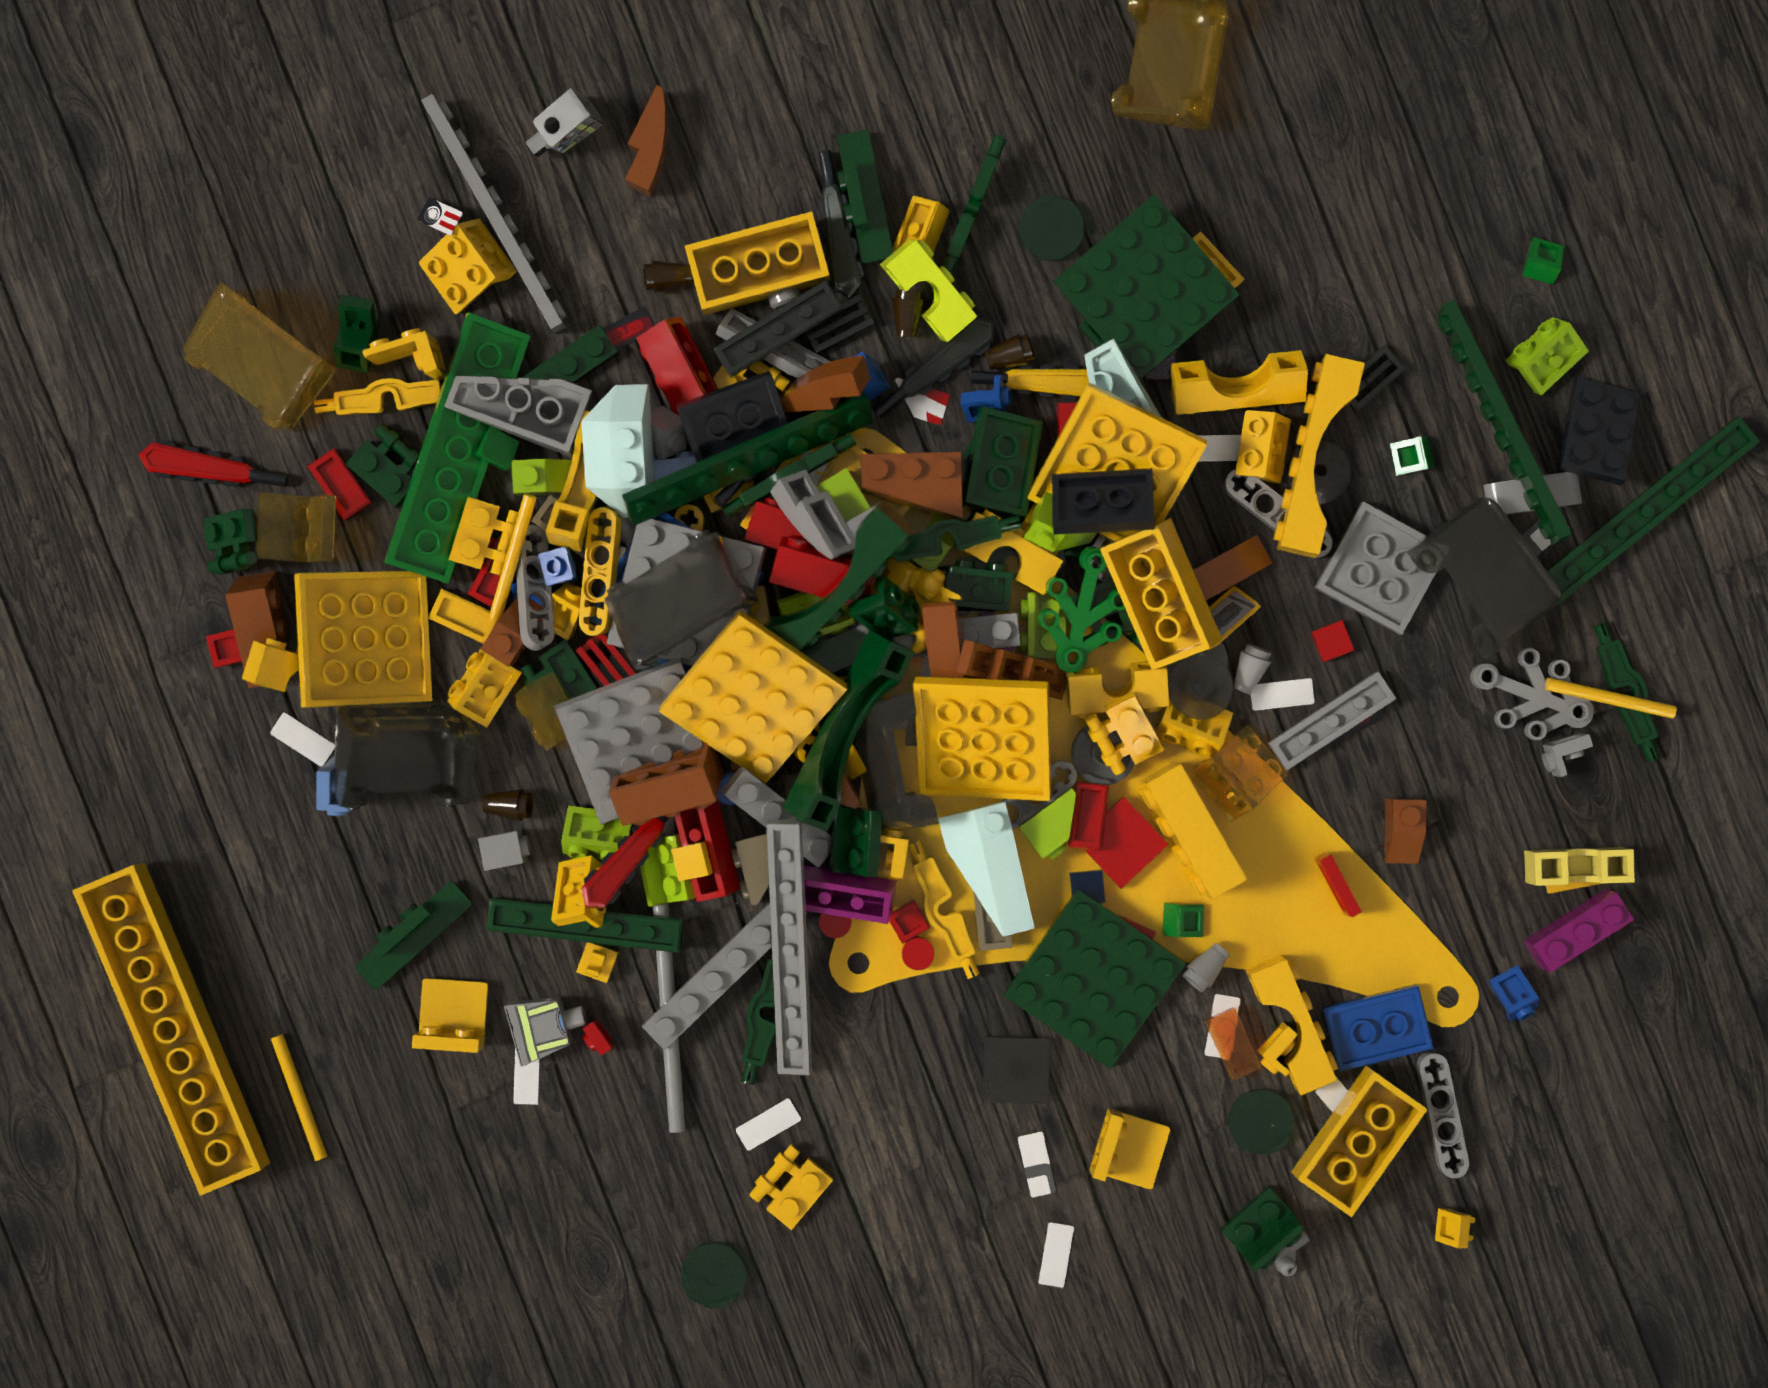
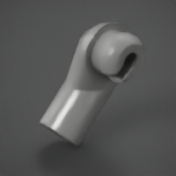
M1304 1230L1301 1232L1302 1236L1298 1242L1289 1248L1285 1246L1276 1254L1275 1266L1284 1276H1292L1297 1271L1298 1266L1295 1264L1296 1250L1310 1241Z

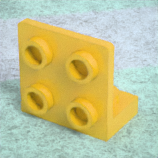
M480 218L457 224L451 235L446 234L419 261V265L454 314L462 313L491 284L510 279L517 272Z
M420 328L401 333L402 338L391 342L388 338L373 341L369 344L370 348L362 351L364 357L376 365L413 355L418 370H423L425 375L430 376L434 380L445 379L447 373L438 340L426 331L421 332Z
M437 978L423 979L419 1031L413 1034L412 1048L478 1053L482 1050L485 1042L488 983Z
M1108 1108L1089 1169L1092 1178L1106 1181V1177H1110L1146 1189H1152L1170 1128L1167 1125Z

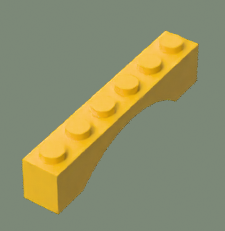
M1326 354L1321 363L1316 362L1314 365L1311 381L1316 382L1314 394L1308 393L1304 413L1309 415L1306 426H1300L1296 444L1301 445L1299 457H1293L1288 476L1294 477L1291 490L1285 489L1281 508L1286 509L1284 520H1278L1273 540L1278 541V550L1316 558L1320 555L1327 521L1320 509L1315 491L1314 466L1316 452L1322 435L1331 419L1357 396L1365 365L1363 362Z

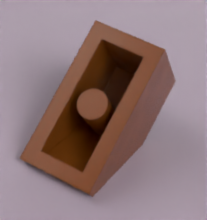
M518 597L497 621L481 647L482 651L508 667L516 665L526 649L520 636ZM530 598L528 599L529 605L534 610L540 611L542 609L540 604Z
M1385 798L1384 863L1418 864L1426 835V800L1418 798Z

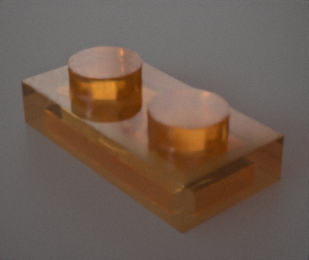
M1234 1007L1204 1020L1231 1081L1261 1069V1065Z

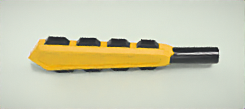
M1023 365L1008 372L971 370L972 384L994 385V375H1001L1005 386L1016 390L1018 395H1029L1031 392H1037L1040 397L1051 398L1054 394H1057L1064 400L1075 401L1077 397H1081L1089 382L1087 368L1079 369L1077 365H1065L1062 369H1056L1053 365H1042L1039 369H1033L1031 365Z

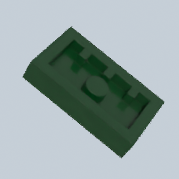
M886 576L878 577V594L867 595L861 600L849 603V615L867 629L892 639L918 631L920 607L916 599L912 598Z
M839 807L833 819L831 872L878 877L882 811L860 807L855 809Z

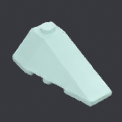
M1115 339L1084 355L1090 383L1161 417Z
M999 801L939 817L938 821L948 854L963 874V877L978 897L1001 935L1004 937L1034 929L1014 834L1005 802Z

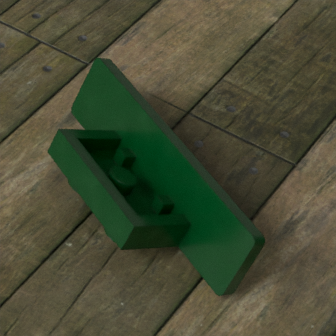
M861 130L838 135L837 141L843 171H838L837 174L841 191H848L850 203L844 204L847 224L854 222L863 264L885 260L893 253L869 131Z
M454 881L448 882L427 902L420 906H417L416 903L410 905L400 914L403 921L395 928L388 925L375 937L379 942L371 948L372 951L355 965V969L374 990L379 989L473 905V902Z

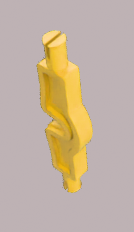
M393 378L380 379L369 384L364 389L335 392L334 398L314 400L315 406H321L314 408L316 414L336 411V414L340 416L380 414L384 411V395L392 392L396 408L400 411H406L422 406L435 405L442 385L438 380L406 383Z
M920 839L915 841L920 852L919 854L913 842L908 844L916 862L913 864L914 872L925 894L923 905L929 922L937 931L943 934L954 961L961 962L967 979L973 977L968 965L971 966L975 976L979 975L980 972L972 957L975 954V949L968 936L961 912L955 911L946 915L938 913L939 905L951 899L953 894L942 877L934 858L927 857Z

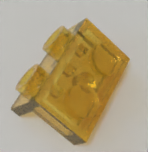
M549 673L529 683L515 694L517 699L516 706L519 712L524 717H527L531 723L533 736L539 745H543L545 750L548 751L567 739L554 705L569 699L554 673Z

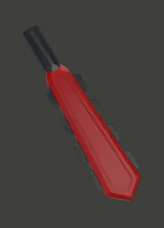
M161 440L158 443L152 442L138 454L146 470L153 472L155 477L169 479L172 475H177L180 480L193 482L196 478H201L203 483L216 484L220 480L226 486L238 487L241 483L257 482L285 488L289 480L287 474L254 469L250 465L245 464L242 458L230 456L228 459H223L221 453L208 451L206 454H202L199 448L186 445L181 449L177 447L176 443Z
M663 815L652 818L645 824L635 825L633 827V834L631 836H624L617 844L618 850L616 852H609L601 860L602 867L599 870H592L584 878V885L581 891L585 908H605L607 904H613L621 894L620 887L622 884H628L635 876L634 868L637 865H643L649 857L648 850L656 848L661 842V833L670 817Z

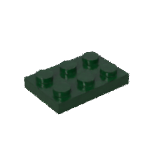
M984 406L978 408L962 504L1010 516L1019 515V518L1027 517L1030 501L1027 497L1032 488L1043 421Z

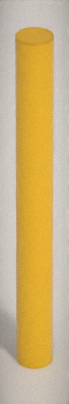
M530 494L523 495L488 617L496 622L504 613L537 497Z
M1548 677L1545 683V690L1671 719L1675 717L1677 707L1554 678Z
M283 1034L271 1038L312 1154L315 1161L326 1158L328 1155Z

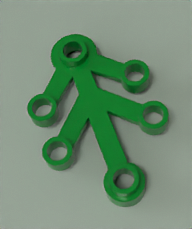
M1095 546L1085 548L1079 557L1080 566L1085 570L1077 606H1075L1067 593L1068 586L1065 580L1058 576H1053L1046 582V591L1055 597L1072 625L1069 639L1059 626L1060 617L1057 612L1046 608L1038 615L1039 624L1048 630L1058 647L1055 652L1056 664L1060 669L1068 673L1080 671L1087 663L1088 653L1107 641L1116 642L1122 635V629L1117 623L1106 621L1100 627V631L1083 640L1087 627L1115 609H1125L1123 602L1120 605L1114 604V598L1119 595L1117 589L1111 591L1108 598L1091 608L1098 575L1107 567L1100 548ZM1094 556H1099L1100 564L1092 567L1091 559ZM1061 582L1060 591L1052 592L1053 583ZM1047 614H1053V622L1045 624L1044 617ZM1111 626H1115V634L1107 637L1106 630ZM1071 652L1077 653V658L1074 662H1068L1067 660Z

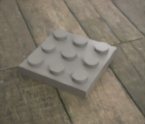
M1361 502L1314 588L1393 632L1402 635L1449 548L1373 506Z

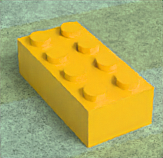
M812 211L685 245L704 316L768 299L769 295L791 288L802 290L816 286L825 280L830 282L826 260Z
M1171 518L1155 524V529L1140 530L1100 548L1152 670L1210 649L1223 640Z
M1172 762L1139 781L1143 789L1139 790L1141 798L1148 808H1155L1159 817L1155 819V822L1162 834L1168 838L1171 837L1174 841L1175 846L1171 847V850L1180 865L1183 864L1184 867L1188 866L1191 874L1187 878L1196 893L1199 892L1201 896L1206 895L1213 900L1247 880L1180 763Z
M1365 1066L1291 1172L1299 1181L1352 1217L1428 1109L1368 1066Z

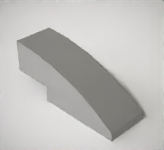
M807 470L780 478L770 493L793 526L809 543L831 560L854 551L855 537L828 491L820 493Z

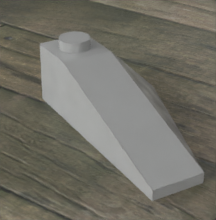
M456 376L444 407L573 458L575 438L585 410L588 411L592 390L562 379L539 380L530 378L508 379Z

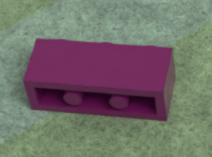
M804 866L806 911L888 924L894 908L897 880L865 877L852 873H833L829 869Z
M1604 889L1526 938L1523 942L1538 966L1551 973L1634 919L1618 893Z

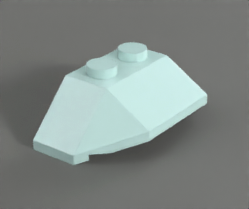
M649 384L615 385L581 421L586 488L623 518H627L628 513L622 495L655 481Z

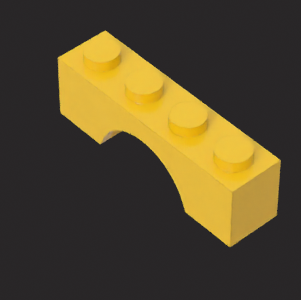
M1302 350L1270 353L1257 370L1237 378H1226L1216 375L1207 367L1204 360L1171 363V398L1175 414H1194L1198 412L1306 402L1308 369Z
M584 411L581 421L590 411ZM580 422L575 438L573 458L566 484L559 499L555 501L546 529L549 544L569 547V549L581 552L587 533L589 516L594 511L598 498L586 488L582 422Z
M1281 955L1247 969L1246 973L1258 1001L1262 1005H1275L1288 1010L1295 1020L1298 1034L1295 1041L1296 1044L1283 1059L1286 1069L1290 1071L1289 1076L1295 1090L1301 1096L1337 1081L1333 1072L1338 1069L1331 1051L1325 1053L1321 1041L1325 1040V1035L1319 1022H1312L1308 1011L1312 1010L1313 1007L1306 991L1300 993L1296 983L1300 979V975L1294 962H1288Z

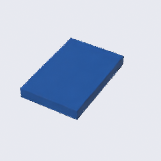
M1417 984L1322 1007L1338 1072L1434 1049L1420 989Z

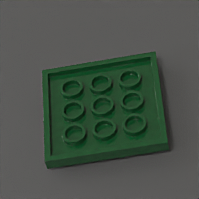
M1155 194L1053 281L1104 343L1115 339L1139 381L1240 295Z
M1077 888L1003 992V996L1111 1069L1182 971L1186 962L1080 888Z

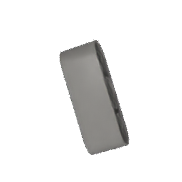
M1564 472L1543 475L1558 507L1582 504L1578 474ZM1520 480L1483 485L1488 517L1535 511V509H1529L1523 496L1525 489Z

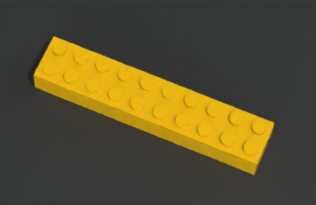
M145 862L129 866L72 890L199 1195L201 1196L261 1171L271 1162Z

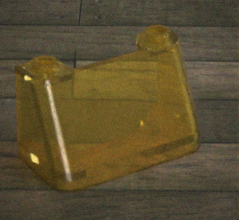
M1128 0V11L1138 23L1129 81L1128 84H1121L1113 92L1111 100L1113 113L1122 118L1193 130H1206L1211 119L1227 25L1228 11L1225 0Z
M223 282L212 293L182 348L186 353V356L183 358L186 362L199 371L204 367L264 413L261 419L276 431L280 427L291 431L337 371L334 366L315 354L310 348L298 341L248 302L246 298Z

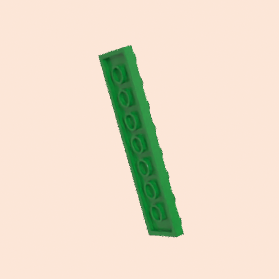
M466 313L384 563L449 584L456 562L448 559L467 497L477 499L489 463L475 454L490 425L447 409L444 406L456 376L516 379L530 335L475 314Z

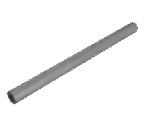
M669 903L653 906V916L670 918ZM656 950L661 1007L675 994L672 952ZM678 1037L666 1050L663 1049L669 1132L671 1133L685 1131Z

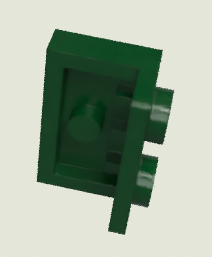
M956 560L955 566L947 565L944 588L963 598L960 601L951 599V601L956 602V606L1009 612L1012 579H1015V573L1007 571L1008 565L988 563V569L975 568L974 561Z

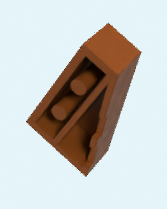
M961 452L861 454L862 493L900 505L910 506L929 514L932 513L949 519L962 520Z
M277 571L237 577L225 596L243 669L245 670L253 641L266 644L267 638L287 643L286 650H289L288 628L284 620ZM247 681L248 688L260 686Z
M701 741L703 744L702 748L684 754L682 749L673 752L674 759L655 766L653 761L614 776L609 789V795L622 826L629 824L642 825L652 818L663 815L665 817H672L681 813L682 810L694 807L702 809L716 802L724 773L716 750Z

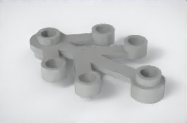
M1534 648L1522 649L1518 654V662L1525 668L1533 687L1499 675L1497 668L1492 664H1479L1471 671L1470 679L1476 688L1487 690L1496 687L1529 700L1511 709L1498 710L1494 716V721L1500 728H1511L1517 720L1546 707L1559 712L1543 721L1528 722L1524 731L1525 735L1531 740H1541L1546 736L1547 732L1565 724L1572 728H1582L1588 725L1593 718L1594 709L1589 700L1562 694L1563 699L1552 695L1551 691L1545 690L1546 680L1538 664L1540 654ZM1526 652L1533 654L1534 659L1531 664H1527L1524 661ZM1554 660L1549 664L1548 673L1552 678L1571 682L1569 678L1571 669L1568 662L1565 660ZM1558 663L1564 667V672L1560 676L1554 671ZM1485 670H1488L1492 675L1488 683L1482 680V673ZM1576 706H1580L1583 710L1579 718H1576L1573 714V709ZM1505 712L1510 715V722L1507 725L1502 724L1500 721L1501 715ZM1535 724L1539 725L1541 729L1540 734L1536 737L1531 734V727Z

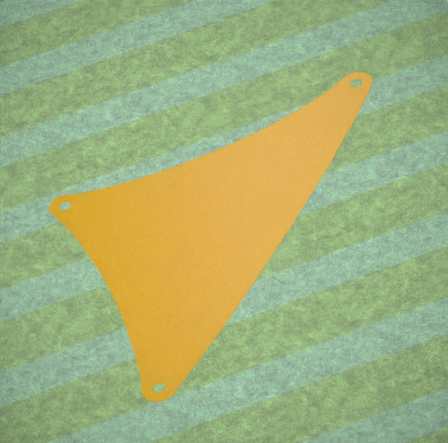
M861 428L851 432L857 444L856 446L860 449H869L874 454L906 453L876 430ZM965 505L962 509L964 520L967 521L973 512V509L968 505ZM910 507L904 516V519L912 526L909 535L921 533L935 514H929ZM954 544L939 566L953 565L956 560L972 557L973 555L964 550H958L956 544ZM1013 555L1006 558L1008 572L1015 573L1018 568V560ZM886 569L878 577L884 576L887 573ZM1012 579L1009 612L995 611L992 615L1018 613L1019 625H1021L1020 632H1026V619H1020V600L1026 599L1027 592H1039L1016 579ZM1061 582L1053 583L1052 592L1060 591ZM1068 587L1067 593L1069 594V596L1076 594L1071 588ZM970 611L968 615H959V619L982 617L983 615H979L976 611ZM919 616L918 622L924 623L923 617ZM1066 617V636L1069 639L1072 625ZM1105 618L1100 619L1101 624L1108 621ZM1091 625L1085 629L1084 636L1093 633ZM1122 634L1116 642H1109V644L1102 647L1099 646L1088 653V660L1084 667L1098 666L1102 676V685L1109 689H1119L1124 687L1130 679V663L1148 660L1146 655ZM1020 646L1014 648L1013 653L1026 656V652L1020 651ZM1069 653L1067 657L1068 662H1074L1077 658V653ZM924 656L912 658L901 682L890 689L875 704L864 719L862 762L867 771L861 774L860 800L863 805L859 807L882 811L881 834H883L884 828L903 831L902 837L909 839L908 844L913 842L918 854L920 852L915 841L921 840L927 857L934 858L942 877L953 894L951 899L939 905L938 913L946 915L955 911L961 912L968 936L975 949V954L972 957L976 965L1026 961L1077 888H1080L1114 913L1154 930L1156 933L1153 940L1186 963H1191L1214 943H1217L1230 955L1223 967L1247 970L1282 955L1288 962H1294L1302 980L1336 986L1365 996L1417 984L1420 989L1427 1021L1441 1027H1455L1463 1024L1473 1016L1478 1007V987L1453 954L1355 851L1229 730L1227 731L1223 746L1214 758L1196 755L1191 749L1179 744H1169L1158 736L1164 748L1162 752L1134 765L1130 774L1120 782L1108 785L1110 790L1107 811L1124 797L1169 844L1122 889L1114 883L1084 850L1069 848L1068 841L1064 843L1066 849L1053 859L1046 856L1042 859L1019 827H1016L1013 830L1034 929L1011 934L1012 948L980 951L973 890L945 848L938 818L996 803L1003 799L920 795L913 683L915 676L921 675ZM1035 658L1056 664L1055 658ZM1168 680V691L1170 693L1174 686ZM1065 687L1062 700L1049 697L1051 764L1056 761H1066L1073 765L1071 758L1072 743L1078 732L1087 726L1086 718H1078L1076 715L1070 714L1067 701V687ZM1161 707V710L1157 712H1145L1154 730L1161 720L1165 707ZM1106 712L1096 713L1100 721L1109 718ZM1172 762L1180 763L1183 766L1247 878L1246 881L1213 900L1206 895L1201 896L1199 892L1196 893L1187 878L1191 874L1188 866L1180 865L1171 850V847L1175 846L1174 841L1171 837L1164 836L1155 822V819L1159 817L1155 808H1148L1139 794V790L1143 789L1139 781ZM1057 767L1055 769L1057 775L1051 779V795L1057 791L1052 785L1058 781H1062L1064 784L1069 781L1067 775L1070 773L1068 768L1062 770L1060 767ZM1077 772L1076 782L1093 784L1083 779ZM1075 782V784L1071 787L1074 791H1075V787H1076V782ZM1028 800L1032 804H1038L1042 802L1038 800ZM1008 804L1006 807L1010 823H1013L1018 818V809L1014 805ZM880 842L878 877L897 880L893 910L915 899L930 925L928 930L915 937H923L932 944L934 949L933 962L924 970L910 969L902 959V948L905 943H901L890 922L884 924L852 918L849 932L843 937L835 938L829 960L832 977L840 987L849 992H865L897 980L962 967L960 961H954L943 934L931 925L925 914L923 905L925 894L914 872L913 864L916 862L909 847L907 848L903 879L890 877L891 869L884 868L887 849L894 850V844ZM1325 852L1332 855L1362 913L1353 918L1343 913L1320 871L1315 857ZM1164 903L1203 904V937H1171L1163 935ZM860 952L868 957L869 967L866 972L855 974L848 968V959L854 953ZM1446 986L1455 988L1459 994L1457 1004L1451 1008L1441 1006L1437 999L1440 989Z

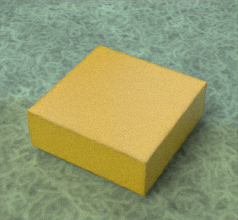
M705 841L671 849L679 881L713 874Z

